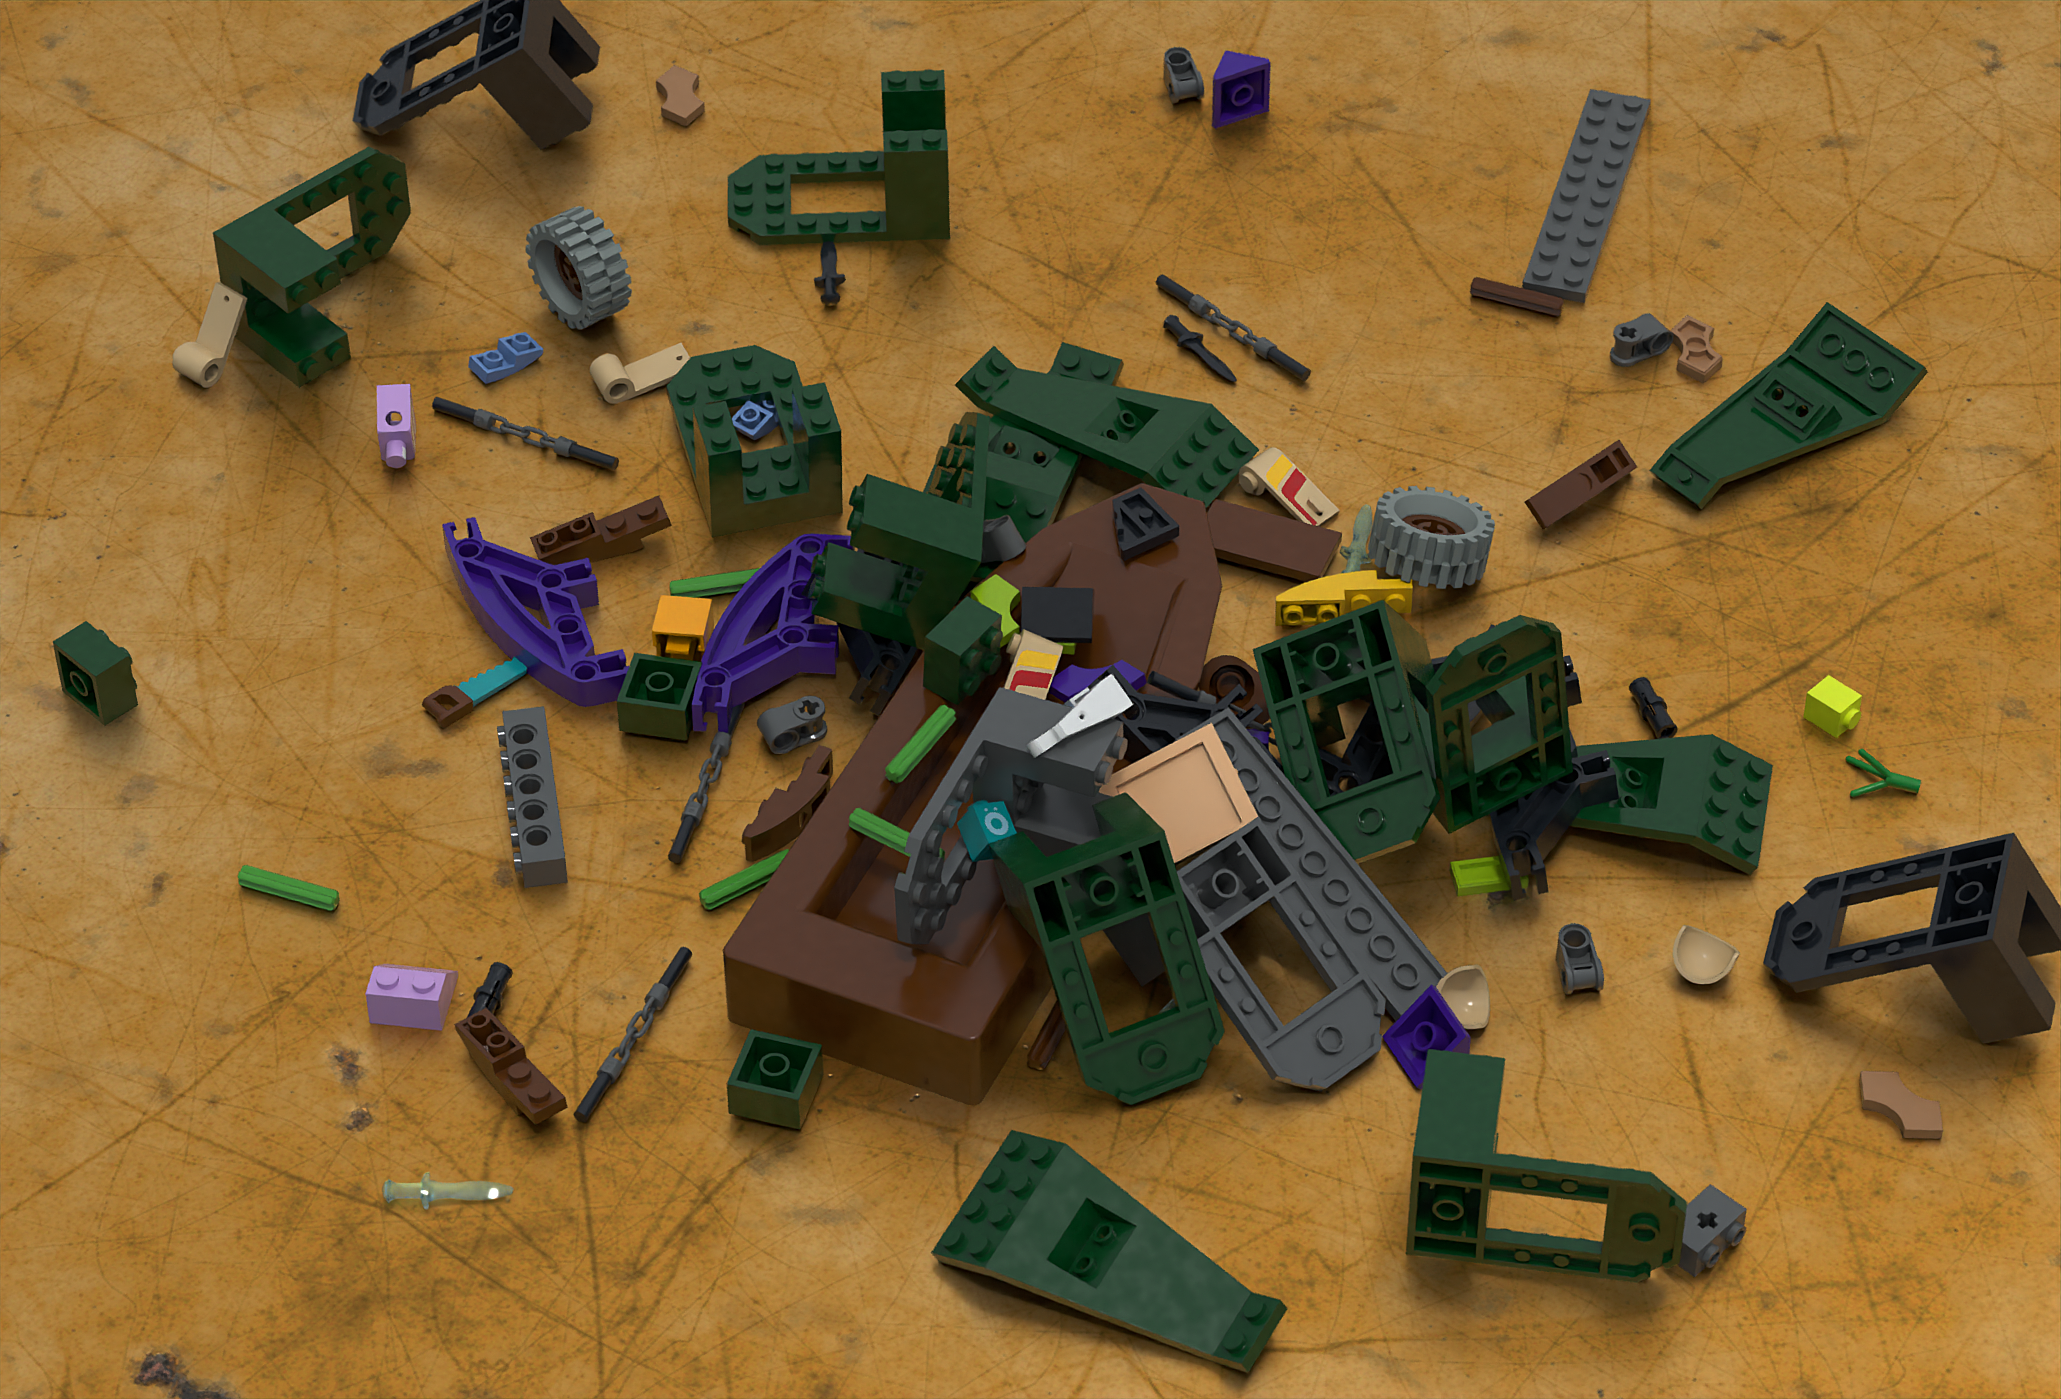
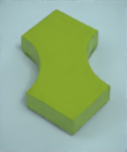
M995 574L971 590V599L1002 615L1001 631L1003 632V637L1000 642V648L1010 641L1014 633L1020 635L1019 625L1015 623L1010 615L1012 609L1020 601V591Z

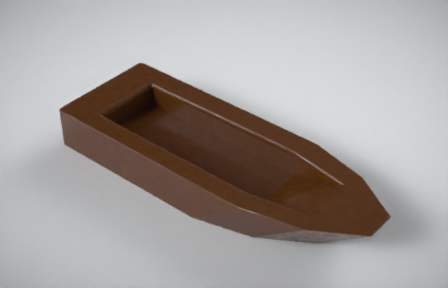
M1141 483L1041 529L1025 543L1026 548L1019 555L1004 561L974 587L976 588L997 574L1020 591V601L1010 614L1015 623L1019 625V633H1021L1022 587L1095 589L1092 643H1076L1075 654H1061L1053 677L1070 665L1085 669H1098L1123 660L1145 673L1146 681L1149 674L1155 671L1197 691L1221 595L1222 582L1205 502ZM1142 487L1179 525V536L1123 561L1119 551L1112 500ZM971 590L956 603L952 610L967 596L971 598ZM1009 642L1000 648L1001 664L998 670L993 675H988L980 683L976 692L971 696L968 695L958 705L923 687V651L724 946L723 961L727 1015L730 1022L757 1031L821 1044L823 1055L966 1105L974 1106L983 1101L1053 986L1041 947L1009 911L993 859L977 862L973 878L970 881L966 880L962 887L959 902L956 906L952 905L950 907L944 927L941 931L935 932L929 944H909L899 941L897 936L894 887L898 873L906 874L910 857L849 826V816L856 808H862L909 833L912 831L999 687H1004L1012 662H1010L1011 654L1006 652ZM1148 683L1136 690L1142 694L1180 699ZM1047 693L1045 700L1062 705L1065 703ZM941 705L952 708L955 711L954 716L956 718L954 723L905 779L897 784L892 780H888L885 776L886 766ZM1125 753L1121 760H1116L1113 765L1112 774L1135 762ZM973 789L968 802L962 803L958 809L953 827L947 828L942 836L940 848L945 851V861L961 836L957 823L967 812V808L973 804Z

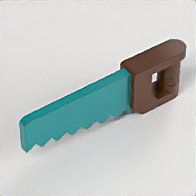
M513 657L511 661H504L503 665H496L494 670L487 669L485 674L479 673L477 678L471 677L468 682H461L459 686H444L423 700L422 707L438 719L437 723L442 728H446L474 711L475 705L527 673V667L516 657ZM441 704H449L453 706V708L447 710Z

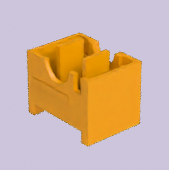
M660 595L652 628L653 646H656V656L701 662L707 643L714 630L712 599Z

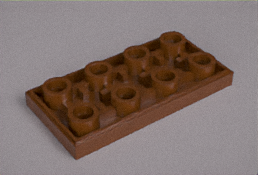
M1214 499L1207 512L1216 557L1236 562L1239 565L1266 570L1272 574L1299 579L1303 582H1309L1324 576L1342 541V532Z

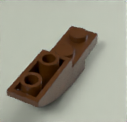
M1617 440L1526 500L1525 504L1542 530H1544L1636 469L1637 465L1621 441Z
M658 495L597 521L593 512L530 537L540 561L551 565H558L589 558L590 563L642 549L644 546L641 538L672 525Z
M819 745L812 757L806 758L801 774L796 781H791L787 791L775 788L769 799L763 800L757 817L752 824H748L745 827L742 835V844H745L747 861L754 862L781 849L801 834L830 791V778L833 775L832 749Z
M487 1008L455 1024L458 1035L479 1068L518 1116L524 1113L536 1125L567 1108L565 1096L526 1057L523 1044Z

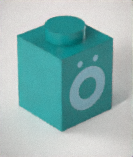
M987 800L977 801L967 808V812L957 823L972 862L993 859L988 844L1017 833L1004 801L988 803Z

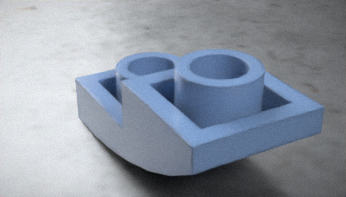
M526 332L516 333L512 336L499 338L497 350H490L470 356L468 367L485 384L510 376L534 362L543 355V348Z
M771 400L758 403L747 401L732 417L735 430L753 440L765 436L779 425Z

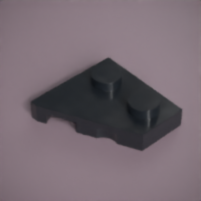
M1142 487L1112 500L1119 551L1123 561L1179 536V525Z

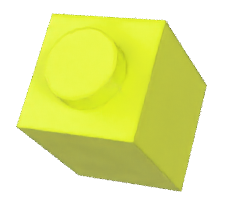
M1828 675L1807 692L1803 718L1838 738L1847 729L1851 730L1858 724L1862 714L1860 711L1862 695Z

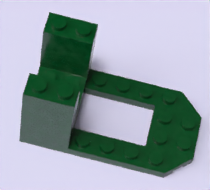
M896 70L881 72L884 151L758 155L728 175V226L737 232L741 229L750 234V239L759 245L816 244L827 241L846 243L950 239L948 139L944 70ZM885 181L886 211L791 214V184Z
M367 147L213 232L220 282L248 298L235 338L299 388L351 358L348 334L308 302L340 285L341 278L390 251L411 214L404 162L397 157L386 155L374 148ZM348 196L353 236L325 250L294 226Z
M757 345L692 356L667 385V396L712 538L843 513L841 428L825 382L803 386L794 361ZM771 400L785 445L742 453L728 408L742 406L747 401L758 403Z
M965 412L959 424H953L946 447L941 446L937 452L935 465L937 466L929 492L924 493L870 474L866 475L860 486L855 485L849 500V505L853 506V511L847 524V530L851 531L850 546L901 562L903 566L828 542L821 555L816 554L811 566V574L815 575L808 593V598L812 599L811 614L924 650L925 636L950 613L981 563L989 416L976 412ZM960 492V498L958 502L954 503V498L956 497L957 493Z
M1384 600L1252 649L1285 777L1355 862L1360 864L1415 844L1440 800V794L1413 698L1414 695L1424 709L1428 708L1426 685L1432 679L1435 672L1426 639ZM1372 693L1393 774L1330 797L1318 747L1322 748L1346 739L1337 706Z
M1518 615L1508 621L1497 624L1494 628L1476 637L1465 640L1462 644L1454 647L1426 685L1429 714L1413 695L1440 794V800L1433 814L1448 834L1573 772L1562 634L1554 623ZM1476 700V705L1492 725L1471 736L1468 704ZM1382 733L1384 751H1385V752L1387 753V755H1388V751H1387V748H1386L1384 736H1383V733Z
M1125 792L1092 805L1101 837L1048 857L1039 850L1023 831L988 845L1009 911L1041 947L1082 1081L1086 1086L1098 1091L1102 1090L1116 1096L1117 1099L1133 1105L1201 1078L1208 1065L1206 1060L1214 1045L1219 1044L1225 1030L1165 831ZM1148 913L1176 1007L1109 1033L1080 938Z
M1428 1049L1412 1159L1406 1242L1407 1255L1639 1283L1649 1278L1650 1272L1658 1267L1663 1266L1669 1269L1680 1264L1687 1210L1686 1200L1652 1172L1497 1153L1499 1134L1497 1133L1503 1088L1505 1058ZM1492 1190L1607 1204L1603 1242L1585 1238L1576 1239L1551 1236L1544 1233L1535 1234L1509 1229L1487 1228Z

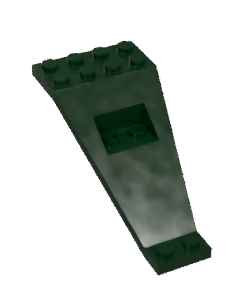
M1826 302L1782 355L1672 443L1649 471L1654 477L1702 510L1725 483L1886 423L1928 371L1923 365ZM1784 394L1782 399L1775 400L1777 395ZM1808 411L1806 416L1799 417L1801 412Z
M1062 342L1051 370L1047 374L1116 386L1124 363L1122 359ZM993 415L990 418L984 521L1009 515L1024 542L1029 541L1041 529L1053 524L1060 504L1084 454ZM1008 448H1016L1014 453L1005 454ZM1039 457H1046V460L1043 463H1036V460ZM935 464L923 490L924 493L929 492L937 466ZM958 492L956 497L954 498V503L958 502L960 498V492Z
M995 346L955 384L981 410L1099 460L1110 470L1115 467L1142 479L1148 485L1203 501L1206 508L1239 473V469L1247 464L1259 451L1242 432L1210 403L1019 369Z
M1713 734L1576 746L1578 757L1607 750L1611 763L1610 768L1613 767L1616 773L1619 799L1583 808L1570 826L1634 835L1640 838L1648 837L1687 843L1749 875L1758 868L1773 769L1772 764ZM1532 793L1526 795V800L1531 796Z
M1011 1130L1003 1141L1001 1147L931 1252L939 1262L992 1276L1217 1364L1248 1373L1288 1309L1279 1299L1251 1292L1067 1144Z

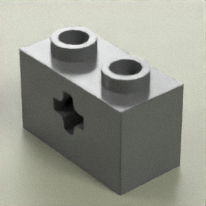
M1710 1184L1687 1204L1680 1264L1677 1265L1694 1277L1705 1267H1713L1725 1249L1730 1245H1737L1746 1233L1744 1225L1747 1209Z

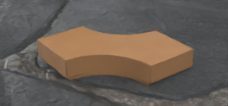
M674 65L656 80L657 91L667 99L661 107L663 117L686 127L705 111L704 102L699 100L694 94L695 90L699 87L698 75Z
M1686 315L1670 330L1673 334L1672 343L1679 348L1682 354L1677 362V371L1704 384L1722 367V356L1715 352L1709 343L1714 334L1713 327Z
M1861 1071L1859 1081L1862 1108L1864 1110L1878 1112L1890 1118L1899 1127L1903 1138H1942L1943 1126L1940 1101L1927 1100L1912 1093L1902 1083L1899 1072Z

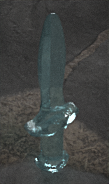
M1368 504L1361 508L1356 517L1351 545L1349 547L1342 546L1340 549V554L1348 560L1346 569L1341 573L1359 571L1361 564H1367L1372 561L1365 550L1366 541L1372 527V510Z
M429 1172L422 1176L421 1183H395L388 1179L382 1187V1194L387 1202L390 1203L397 1198H421L424 1209L429 1208L428 1202L437 1199H493L510 1195L514 1191L511 1186L495 1182L467 1181L441 1183L430 1180Z

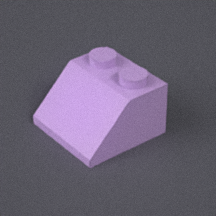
M395 964L374 966L365 993L370 1023L442 1031L457 982L458 971Z

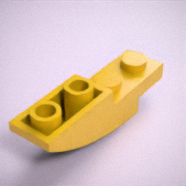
M1368 570L1340 573L1305 582L1276 596L1275 626L1318 625L1381 600H1384L1397 613H1411L1412 580L1408 583L1401 579H1377V571Z

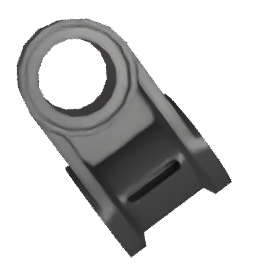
M1182 47L1168 49L1164 54L1163 80L1168 89L1171 102L1174 104L1178 103L1179 99L1191 97L1203 99V79L1196 68L1189 50Z
M1643 314L1614 328L1613 338L1615 339V345L1610 351V359L1613 363L1622 367L1633 366L1640 361L1664 353L1672 344L1673 334L1652 314Z
M1009 515L984 521L980 564L999 560L1007 561L1019 555L1026 548L1024 540Z
M805 696L783 706L766 710L758 718L757 726L771 751L775 754H784L792 749L811 742H817L825 737L827 733V725L823 720L825 705L816 696Z
M1576 923L1565 925L1559 931L1556 962L1560 971L1564 993L1572 994L1573 990L1593 987L1596 991L1603 990V968L1597 956L1589 929Z

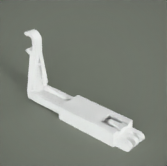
M1111 674L1089 690L1087 687L1063 705L1072 707V709L1054 727L1030 742L1026 747L1033 757L1036 758L1067 737L1106 720L1115 719L1131 707L1133 703Z

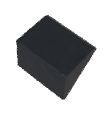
M1022 587L1021 632L1025 629L1056 643H1092L1095 589Z

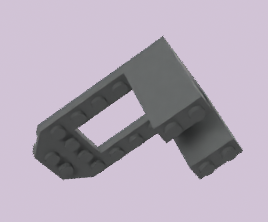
M999 687L908 836L904 852L911 854L906 874L898 873L894 887L898 940L909 944H929L935 932L941 931L944 927L950 907L952 905L956 906L959 902L962 887L966 880L970 881L975 874L978 861L972 862L962 835L945 863L944 859L940 857L942 836L947 828L953 827L958 809L962 803L968 802L972 789L973 803L981 800H987L988 803L1004 801L1016 832L1023 831L1046 857L1101 837L1092 805L1112 797L1098 793L1102 784L1107 785L1110 781L1113 765L1116 760H1121L1125 755L1127 739L1123 738V722L1115 719L1106 720L1059 741L1034 758L1026 745L1054 727L1072 707Z
M1259 816L1177 871L1214 996L1272 1080L1321 1092L1381 1049L1382 1035L1379 1034L1381 1017L1385 1011V998ZM1268 900L1331 990L1330 994L1286 1025L1282 1024L1220 934ZM1148 913L1103 929L1141 987L1165 972Z

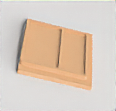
M1212 723L1111 775L1108 784H1102L1099 790L1100 793L1112 797L1126 792L1165 831L1175 866L1217 845L1258 817L1238 776V770L1234 768Z

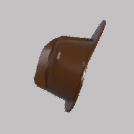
M1221 655L1212 658L1203 667L1199 684L1200 691L1215 696L1217 703L1240 684L1247 692V696L1242 700L1238 698L1232 704L1247 711L1257 703L1263 711L1253 721L1263 725L1270 719L1259 673L1254 668L1232 655Z

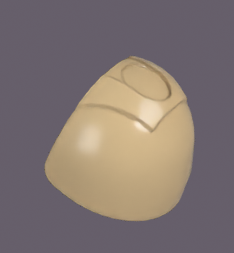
M1688 925L1682 926L1673 947L1674 963L1678 971L1687 980L1697 984H1710L1723 978L1734 967L1740 954L1734 946L1724 940Z
M1468 965L1448 972L1440 979L1436 987L1465 1029L1485 1027L1490 1016V994L1487 979L1482 968L1479 965Z

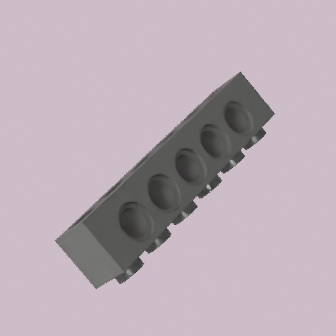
M542 706L502 711L504 726H497L499 747L507 748L506 751H500L502 771H510L509 776H503L506 797H513V801H507L509 823L516 822L517 825L510 827L512 849L520 848V852L513 853L516 874H523L525 888L568 883L545 708Z

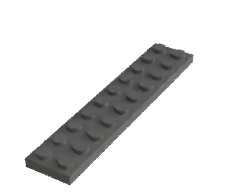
M1590 89L1523 279L1522 288L1561 297L1564 300L1585 303L1650 111V99Z
M1229 707L1176 738L1174 742L1210 723L1213 724L1234 768L1238 770V776L1259 818L1386 1000L1385 1009L1395 1021L1404 1014L1430 985L1437 987L1440 979L1447 974L1445 969Z

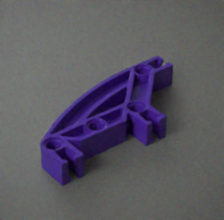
M475 517L466 519L468 538L456 540L453 531L457 530L454 522L442 524L445 550L460 591L473 615L496 645L511 660L513 657H516L527 667V673L538 682L578 706L591 707L617 701L629 666H626V656L623 649L595 655L594 644L581 612L583 608L599 605L597 579L595 574H592L589 558L551 565L483 540ZM524 606L539 611L543 624L527 611Z
M829 534L801 535L770 558L743 585L719 619L703 654L702 666L697 677L692 701L693 731H706L707 722H704L703 718L706 712L717 713L718 732L728 733L733 707L744 703L799 672L836 674V658L839 657V625L818 624L820 617L811 614L812 601L801 595L812 575L811 566L816 554L821 555L828 542L855 551V547L850 546L851 536ZM779 617L777 629L765 635Z

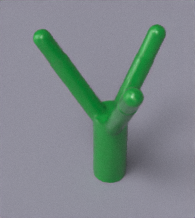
M1859 749L1858 754L1869 764L1851 756L1846 757V762L1884 779L1852 790L1850 792L1851 797H1857L1888 786L1913 793H1918L1920 779L1890 772L1864 749Z

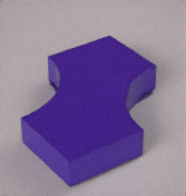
M1120 660L1113 664L1135 690H1138L1147 683L1145 673L1125 661ZM1070 665L1053 677L1048 693L1066 703L1069 699L1086 689L1112 665L1098 669H1085Z

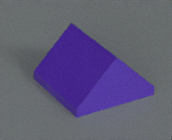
M1225 51L1213 75L1212 126L1215 129L1269 111L1271 69L1269 59Z
M1430 985L1382 1036L1412 1082L1419 1089L1423 1088L1428 1049L1470 1053L1471 1037L1438 989L1433 985Z

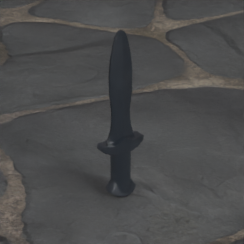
M833 241L823 242L820 254L823 267L822 276L814 278V283L816 286L824 288V294L820 299L821 302L826 306H833L840 301V295L837 293L836 286L844 283L846 279L844 274H837L836 247Z
M1169 315L1165 318L1163 328L1169 329L1179 338L1178 347L1193 349L1221 376L1232 382L1237 381L1227 365L1202 344L1203 334L1190 332L1180 323L1179 317L1175 315Z

